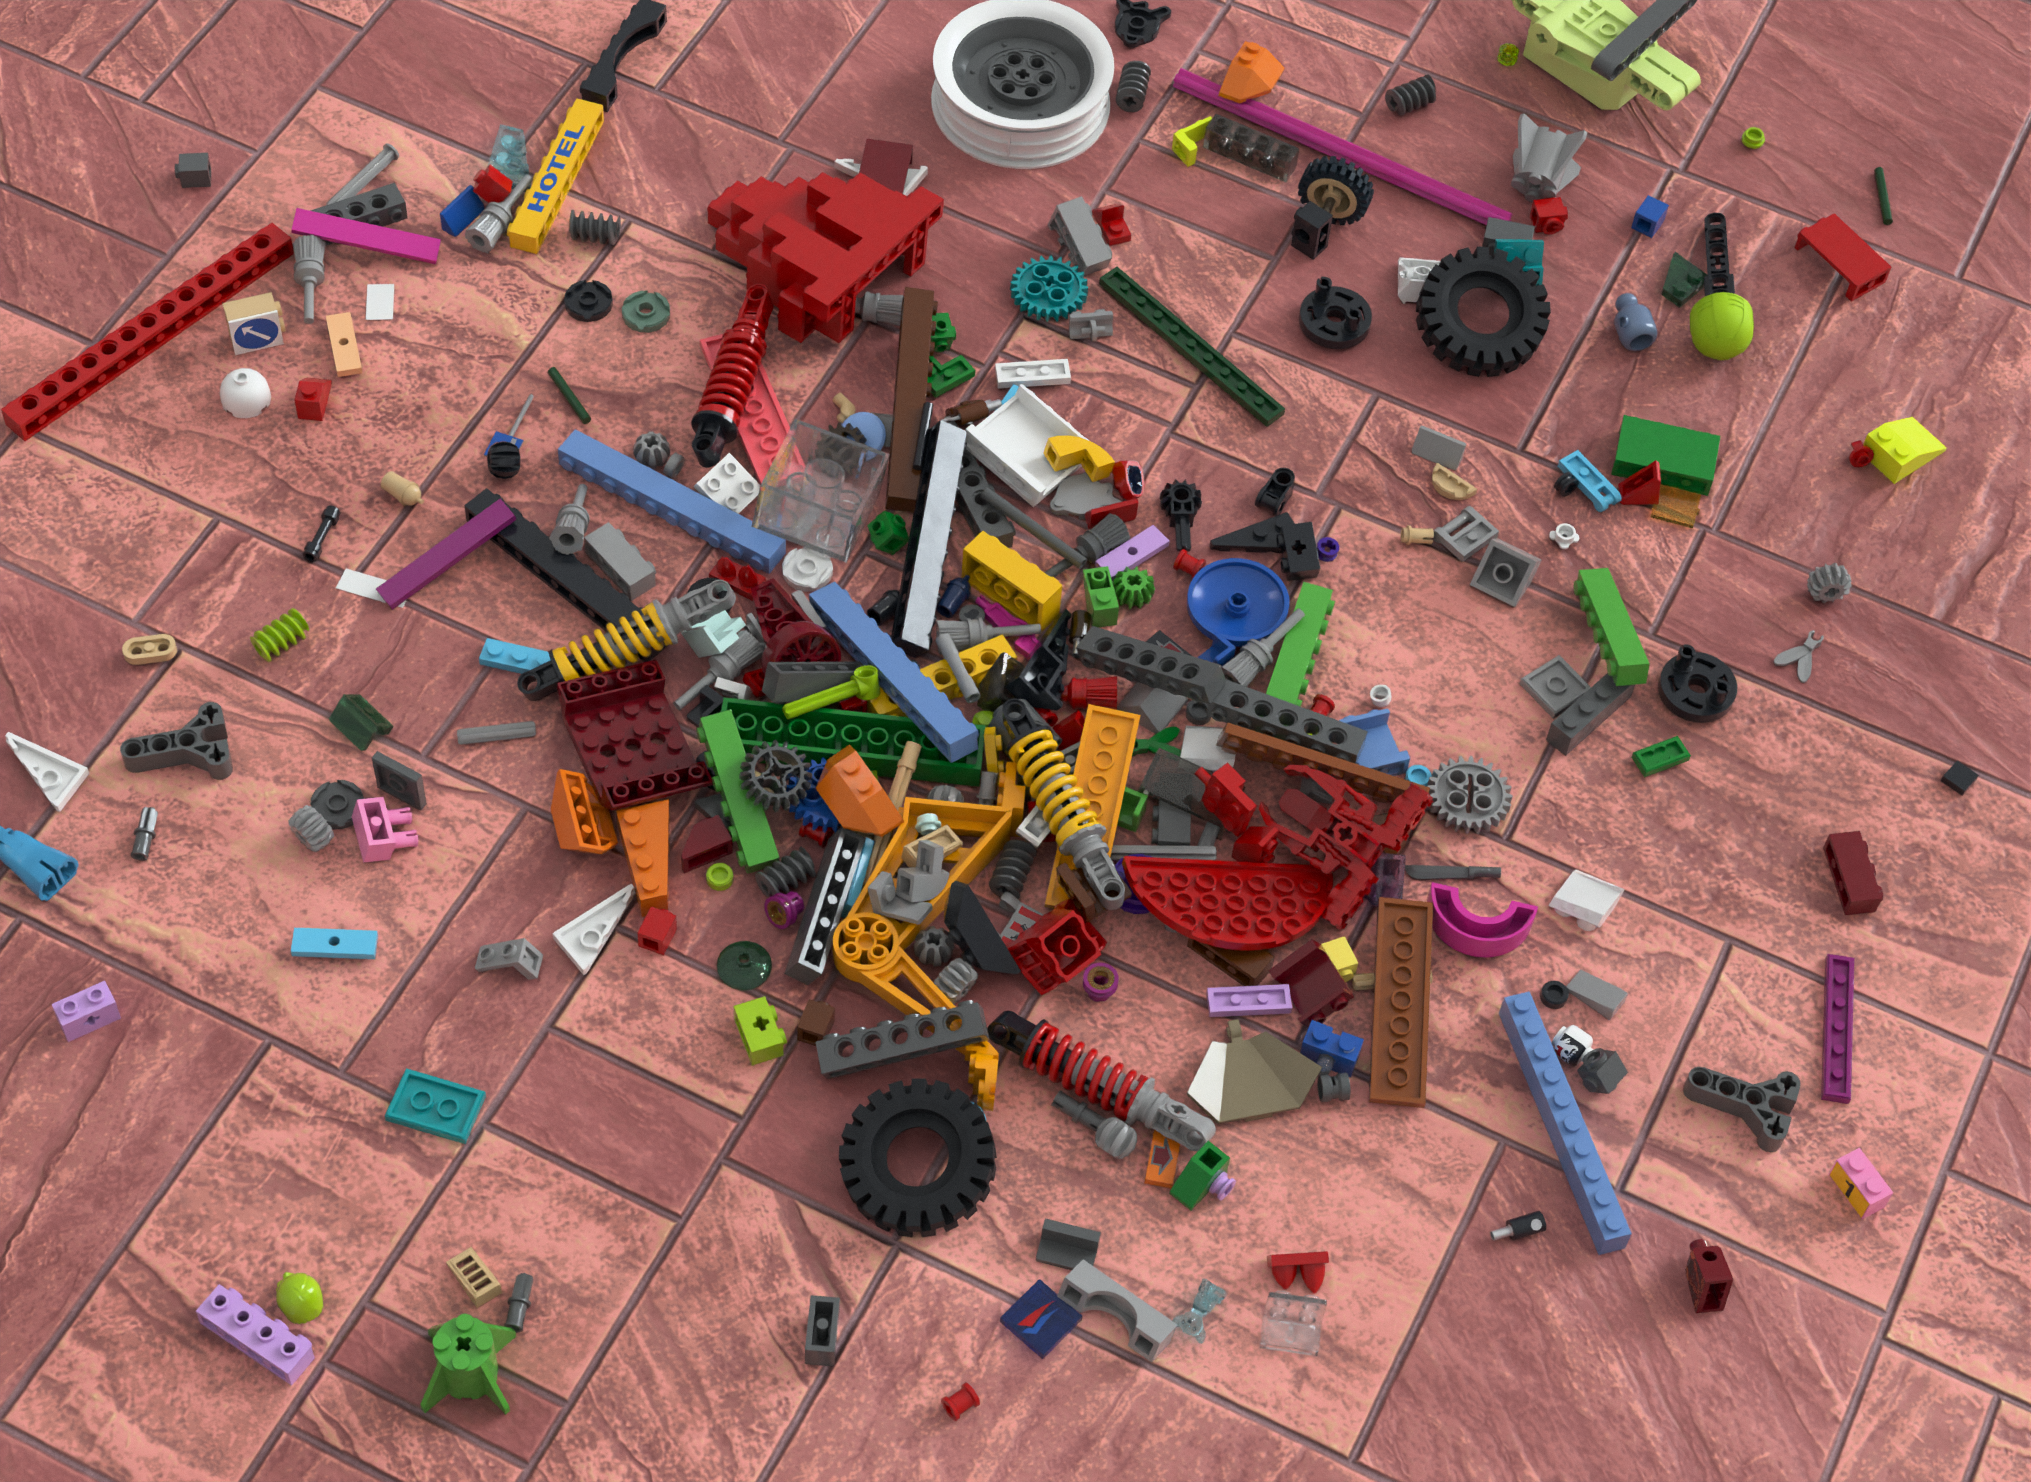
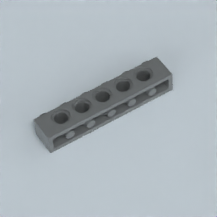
M955 421L948 422L949 424L958 427ZM965 450L961 462L963 463V469L958 479L959 491L955 500L975 537L984 531L990 536L996 537L1000 543L1010 548L1013 546V536L1016 535L1015 527L1012 521L1008 522L1006 515L981 498V494L986 488H990L994 492L995 490L992 484H988L984 468L977 464L976 457L968 450Z
M1095 626L1090 628L1076 647L1082 665L1087 668H1095L1109 675L1124 677L1129 681L1140 682L1151 688H1159L1173 695L1188 697L1196 702L1200 701L1211 704L1226 684L1220 664Z
M1227 679L1226 684L1212 703L1208 704L1206 716L1212 717L1216 721L1241 726L1357 764L1364 748L1368 733L1366 730Z
M973 1000L958 1003V1007L947 1009V1007L934 1008L930 1011L931 1014L927 1015L910 1014L904 1016V1020L894 1023L892 1020H885L877 1023V1027L866 1029V1027H856L851 1029L849 1034L841 1036L838 1033L825 1035L823 1040L816 1041L821 1074L827 1079L988 1041L989 1035L983 1008L978 1002L974 1003ZM961 1019V1027L956 1031H951L950 1024L952 1021ZM935 1026L932 1036L928 1038L923 1037V1031L926 1027ZM902 1032H907V1040L903 1044H896L897 1036ZM874 1039H880V1047L877 1050L870 1051V1043ZM853 1045L854 1051L852 1055L843 1057L844 1048Z

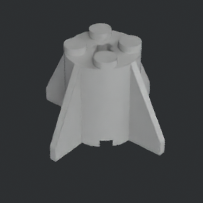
M1522 113L1518 120V148L1515 149L1513 154L1514 176L1511 186L1525 195V199L1532 203L1533 200L1555 198L1561 189L1579 175L1581 167L1572 157L1585 141L1587 132L1583 130L1566 135L1562 131L1557 130L1554 133L1548 131L1549 127H1538L1525 113Z

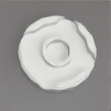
M803 546L804 549L797 550L796 548L791 550L785 556L782 563L783 578L789 586L795 590L801 589L803 592H811L826 586L830 582L833 575V565L825 551L813 546Z

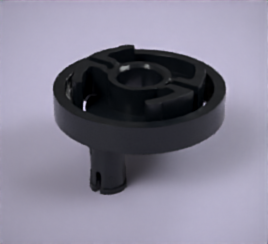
M1323 276L1317 279L1316 290L1308 294L1303 300L1299 313L1300 328L1305 336L1317 345L1330 349H1346L1361 343L1368 335L1372 321L1371 308L1361 295L1347 288L1332 286L1331 279ZM1329 317H1338V318H1340L1342 321H1341V322H1333V321L1329 320L1328 318H1329Z
M1684 644L1679 648L1678 655L1671 658L1663 667L1658 681V692L1664 705L1676 716L1691 722L1706 723L1718 720L1729 712L1737 695V681L1731 669L1720 659L1706 653L1695 652L1694 647ZM1668 678H1673V683H1674L1675 689H1674L1673 684H1672V679H1668ZM1689 685H1699L1705 692H1694L1689 688Z

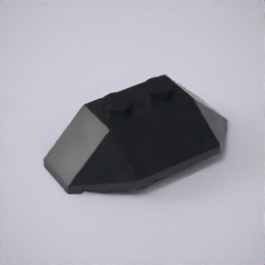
M954 881L951 884L944 906V923L949 929V938L953 943L959 945L962 950V959L982 970L1009 974L1020 973L1021 970L969 885Z

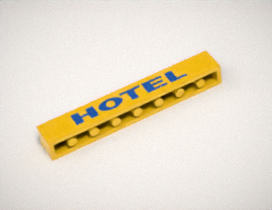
M576 98L573 106L568 108L566 120L559 125L558 135L556 139L551 141L549 153L543 157L540 171L534 174L532 186L526 190L522 206H518L513 223L508 225L507 237H509L511 248L538 254L604 122L603 105Z

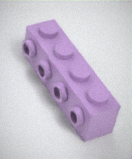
M219 1284L196 1310L200 1324L291 1386L315 1359L311 1347L312 1343L301 1334L295 1336L289 1332L287 1325L279 1319L271 1320L260 1306L255 1303L249 1305L243 1301L242 1295L233 1288L227 1290Z

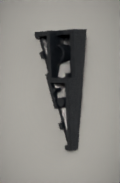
M1066 608L1058 614L1006 686L1017 699H1026L1032 707L1059 710L1063 706V702L1060 701L1061 694L1065 688L1062 684V676L1066 674L1069 647L1066 644V638L1070 635V629L1067 626L1068 620L1072 616Z

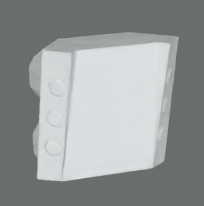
M1402 257L1398 259V297L1403 304L1406 302H1417L1429 272L1436 264L1439 265L1440 261Z
M1186 725L1177 769H1183L1187 773L1195 774L1200 767H1203L1208 773H1214L1227 762L1233 767L1236 754L1226 753L1222 750V747L1216 746L1218 737L1224 728Z
M1575 870L1553 897L1549 906L1554 908L1555 912L1562 917L1573 916L1577 918V924L1581 929L1592 931L1597 927H1601L1617 905L1625 889Z

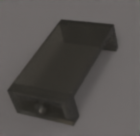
M1158 748L1138 792L1155 797L1220 827L1221 829L1216 839L1222 840L1225 831L1231 833V831H1228L1223 826L1222 821L1214 813L1209 812L1201 801L1205 792V784L1194 775L1201 766ZM1205 769L1212 776L1214 772Z

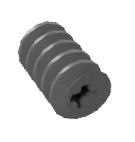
M1130 61L1122 68L1116 94V103L1126 112H1137L1143 108L1151 69L1149 65L1142 61Z
M1427 74L1424 77H1419L1416 80L1409 81V83H1404L1401 86L1387 90L1385 94L1386 104L1391 111H1396L1399 116H1403L1405 112L1410 113L1413 109L1417 110L1421 106H1427L1428 102L1434 103L1436 101V89L1432 77Z
M571 210L569 233L572 240H577L580 236L583 242H586L590 237L592 243H596L599 238L601 244H605L608 239L610 245L616 244L621 228L620 216L614 222L613 216L610 214L607 221H605L603 213H600L598 219H595L593 212H590L588 218H585L584 211H581L579 216L576 217L575 210Z
M1010 840L1004 844L1003 851L1000 853L999 860L996 863V869L993 871L992 878L989 881V887L995 895L1001 898L1003 893L1009 892L1017 899L1020 898L1019 892L1024 888L1023 884L1027 881L1026 875L1030 873V866L1034 863L1033 858L1037 855V850L1033 845L1021 840Z
M800 846L799 851L793 850L790 856H783L781 862L775 861L772 867L767 866L763 869V872H757L755 879L763 894L769 897L779 893L780 889L785 894L790 892L788 884L797 889V879L805 884L807 882L805 874L815 878L816 872L809 853Z

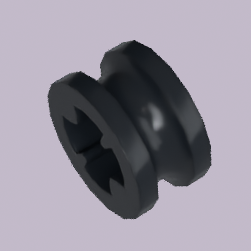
M1567 472L1557 479L1554 488L1557 491L1560 490V494L1566 497L1575 491L1579 481L1573 478L1570 472Z

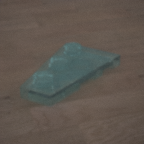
M500 124L488 166L491 164L512 180L511 189L516 187L524 175H529L524 131Z

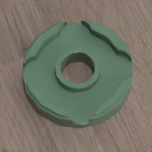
M638 291L632 293L623 302L622 318L625 324L632 330L654 332L664 327L670 319V305L667 299L660 293L654 292L653 294L648 293V291ZM642 309L651 310L650 313H642L640 311Z

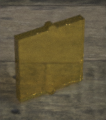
M1661 484L1659 503L1653 504L1650 517L1693 528L1696 515L1700 512L1698 506L1701 495Z

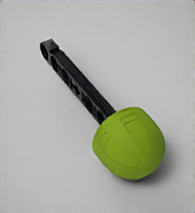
M1714 212L1708 214L1704 219L1708 276H1704L1705 297L1700 299L1690 312V332L1695 347L1704 356L1717 360H1729L1743 353L1751 343L1754 319L1753 310L1748 301L1735 294L1734 275L1729 274L1726 218L1723 214ZM1714 222H1719V223H1720V224H1718V225H1710L1711 223H1714ZM1715 237H1720V238H1721V239H1719V240H1711L1712 238H1715ZM1716 252H1721V253H1723V254H1721V255H1712L1713 253H1716ZM1716 265H1720L1721 269H1716ZM1716 283H1724L1722 286H1714Z

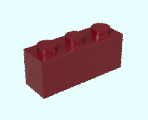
M1860 831L1829 834L1823 850L1844 914L1854 915L1876 912L1880 902L1883 900V890L1877 884L1875 866L1873 863H1870L1868 857L1867 842L1863 841Z

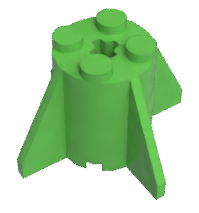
M461 1314L457 1318L428 1329V1335L433 1339L437 1366L420 1404L421 1410L426 1413L448 1394L461 1400V1397L471 1398L472 1400L479 1399L486 1394L505 1415L510 1412V1407L496 1383L498 1374L496 1353L516 1337V1332L509 1327L483 1323L469 1314Z

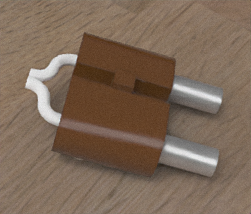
M990 399L986 401H964L959 405L946 409V417L942 421H955L957 426L971 425L975 421L987 418L989 411L998 409L1002 406L1000 399L994 401Z

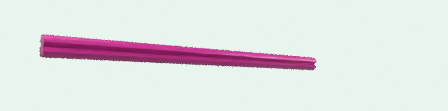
M1180 68L1179 73L1175 75L1173 87L1330 157L1336 156V159L1339 161L1341 158L1346 159L1345 163L1348 165L1350 162L1355 163L1354 167L1357 169L1361 167L1366 173L1479 223L1487 225L1488 217L1511 221L1510 219L1513 214L1258 101L1246 99V102L1239 104L1218 95L1221 85L1183 68Z

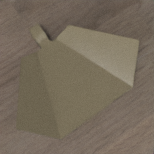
M1239 1019L1227 1022L1226 1033L1230 1043L1212 1041L1187 1092V1096L1218 1124L1243 1119L1245 1122L1272 1117L1275 1113L1300 1109L1322 1067L1266 1031L1248 1040H1243Z

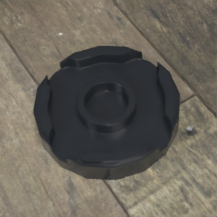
M582 280L572 284L566 290L564 304L566 311L571 317L578 321L592 322L607 316L612 309L613 299L611 290L605 284L592 280V282Z

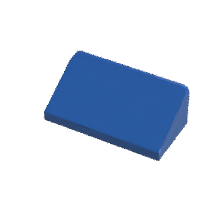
M471 185L440 212L442 230L454 237L458 236L485 209L479 196L473 192L474 187Z

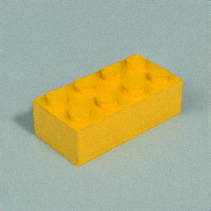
M984 531L978 534L963 549L961 578L969 575L968 582L974 589L993 602L999 603L1006 611L1027 624H1040L1041 633L1060 613L1062 584L1056 578L1048 576L1037 565L1029 563L1018 552L1009 549L1000 543L996 537L990 536Z

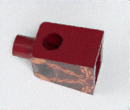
M1703 1239L1694 1240L1689 1245L1691 1252L1685 1270L1695 1312L1724 1311L1733 1277L1721 1247L1707 1246L1706 1241Z

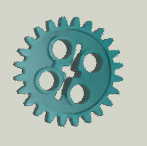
M1052 255L1049 256L1048 260L1040 256L1038 262L1031 258L1030 265L1023 262L1022 268L1017 267L1016 274L1012 275L1010 285L1011 298H1014V305H1020V312L1028 310V317L1036 314V320L1043 316L1046 322H1049L1050 317H1054L1055 321L1058 322L1059 316L1068 319V313L1076 312V309L1082 310L1083 303H1086L1088 296V280L1084 279V272H1078V265L1070 267V260L1062 263V257H1059L1057 261H1053Z

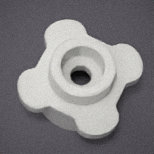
M1566 523L1558 525L1556 531H1551L1549 534L1550 539L1555 540L1561 549H1568L1570 544L1579 541V535L1576 533L1575 528Z

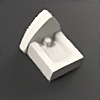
M717 677L714 686L717 693L735 699L749 700L752 693L748 685Z

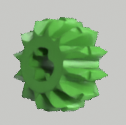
M1126 566L1124 572L1118 571L1114 581H1112L1120 606L1128 604L1129 609L1133 605L1141 609L1143 603L1149 604L1151 597L1155 593L1153 576H1148L1147 569L1139 571L1137 566L1134 570H1130Z

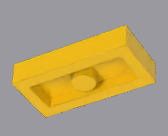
M985 727L984 743L987 772L999 773L997 785H999L1000 772H1005L1004 760H999L998 751L1003 749L1002 736L997 735L996 727Z

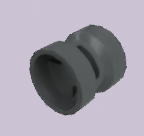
M1346 1072L1338 1073L1336 1076L1331 1077L1328 1074L1318 1075L1317 1086L1321 1102H1330L1336 1098L1340 1101L1350 1100V1080Z

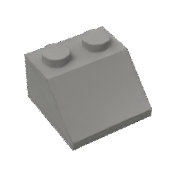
M1491 539L1470 585L1516 607L1531 584L1542 560L1501 539Z

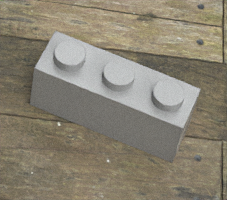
M609 522L584 537L585 553L629 597L630 601L656 586V569L650 561L646 562L641 557L637 547L630 545L625 540L623 533L619 529H615Z

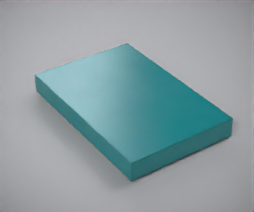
M406 1068L386 1111L385 1121L466 1144L486 1098V1092Z

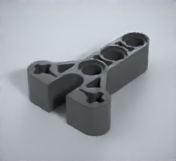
M207 702L200 706L198 714L182 729L125 740L120 746L125 768L133 773L182 764H190L209 772L212 778L217 780L226 779L233 772L223 711L221 706L215 702Z
M1694 1067L1689 1072L1683 1085V1093L1691 1101L1742 1118L1756 1135L1758 1146L1766 1152H1776L1781 1147L1788 1133L1792 1117L1777 1113L1772 1109L1790 1114L1797 1101L1801 1082L1796 1074L1788 1071L1781 1072L1775 1079L1751 1084L1705 1067ZM1694 1082H1698V1083H1700L1702 1086H1698V1085H1696ZM1747 1100L1754 1102L1756 1105L1749 1103Z

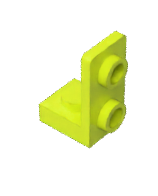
M1211 116L1198 120L1195 124L1180 129L1173 135L1172 151L1187 167L1196 162L1197 146L1195 142L1212 134L1214 119Z

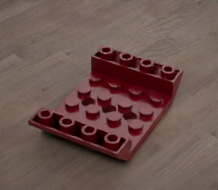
M657 660L557 683L564 724L600 805L610 810L713 785L712 778L704 761L696 763L664 694L666 679ZM657 738L662 740L664 743L661 745H656L655 743H652L651 740ZM636 745L639 750L631 751L626 746ZM610 751L614 756L606 757L601 752Z

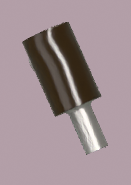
M1076 610L1072 613L1069 642L1073 644L1072 657L1080 658L1076 647L1090 629L1091 614L1085 610Z

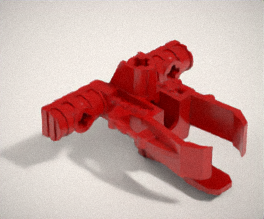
M1288 765L1283 769L1288 776L1312 778L1335 799L1334 803L1328 810L1298 789H1287L1278 801L1281 810L1313 831L1309 838L1277 824L1271 817L1268 806L1262 801L1259 805V811L1266 826L1275 827L1279 830L1277 838L1289 847L1295 856L1310 862L1311 866L1319 869L1326 875H1332L1340 866L1348 870L1346 878H1343L1341 883H1338L1328 895L1326 909L1322 914L1323 919L1341 931V929H1345L1348 925L1346 923L1348 919H1352L1364 902V896L1371 892L1370 888L1373 883L1376 884L1379 880L1370 869L1385 848L1397 852L1401 849V843L1403 840L1406 841L1408 839L1410 830L1415 829L1426 813L1424 812L1426 807H1430L1433 803V797L1416 784L1414 785L1410 782L1408 789L1399 795L1390 806L1385 822L1378 825L1373 822L1377 811L1376 804L1363 794L1357 793L1344 780H1337L1324 772L1311 769L1307 765ZM1346 791L1362 806L1360 809L1354 810L1349 807L1350 804L1343 798ZM1306 848L1316 853L1321 849L1326 854V857L1322 861L1316 857H1310L1303 852Z

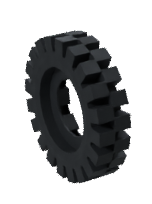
M1477 246L1474 254H1471L1469 247L1458 250L1455 257L1450 253L1441 259L1439 265L1436 264L1432 268L1419 293L1420 296L1416 304V312L1419 314L1416 322L1418 330H1425L1421 338L1427 347L1436 346L1433 355L1441 362L1446 357H1449L1451 362L1448 367L1458 372L1462 365L1468 367L1467 375L1477 377L1480 376L1482 370H1486L1487 377L1499 376L1502 369L1505 370L1506 374L1517 370L1520 363L1524 365L1532 357L1534 351L1536 352L1548 329L1550 322L1548 317L1551 310L1550 302H1544L1548 296L1544 284L1536 286L1539 276L1533 269L1524 272L1522 269L1526 262L1517 256L1512 262L1507 261L1508 252L1496 249L1494 256L1489 255V247ZM1474 288H1487L1497 293L1505 300L1509 309L1507 324L1501 330L1491 334H1481L1469 329L1462 322L1458 314V302L1461 296Z
M926 1078L912 1079V1083L909 1086H904L902 1080L888 1084L889 1092L883 1094L878 1089L869 1095L870 1103L866 1107L859 1104L851 1114L854 1120L852 1125L848 1123L845 1125L842 1133L844 1144L839 1145V1161L842 1167L840 1171L843 1182L858 1210L868 1220L873 1219L877 1227L887 1232L892 1228L897 1231L899 1236L912 1237L913 1232H920L922 1237L935 1236L936 1229L944 1227L945 1231L948 1232L959 1226L957 1220L962 1216L968 1220L977 1211V1202L979 1200L984 1202L990 1192L989 1182L994 1181L997 1168L995 1158H997L989 1124L986 1122L984 1113L976 1103L972 1104L969 1096L957 1088L955 1092L952 1091L948 1083L935 1080L934 1085H928ZM917 1127L931 1129L938 1133L947 1144L949 1159L946 1169L938 1179L924 1186H908L899 1182L890 1173L887 1165V1152L890 1144L895 1137L905 1130Z

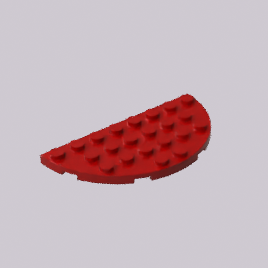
M1124 856L1122 861L1124 874L1131 889L1140 902L1156 918L1188 938L1223 949L1241 951L1264 950L1295 941L1309 932L1319 922L1326 909L1327 897L1333 888V874L1326 875L1311 865Z

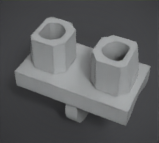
M1104 309L1095 310L1093 313L1076 311L1069 315L1070 339L1090 338L1091 341H1097V337L1113 336L1112 311H1105Z

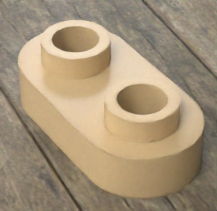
M159 634L131 638L124 643L122 651L128 663L140 665L172 659L177 653V646L172 636Z

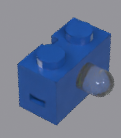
M1311 1020L1302 1042L1300 1053L1322 1067L1319 1075L1329 1074L1332 1070L1337 1073L1346 1072L1351 1078L1360 1056L1364 1039L1343 1031L1341 1036L1332 1033V1027Z

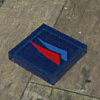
M1039 1279L1000 1317V1322L1038 1356L1044 1359L1082 1320V1315L1058 1298V1294Z

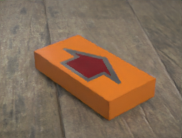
M1156 1130L1153 1133L1144 1184L1171 1189L1173 1187L1180 1143L1163 1136Z

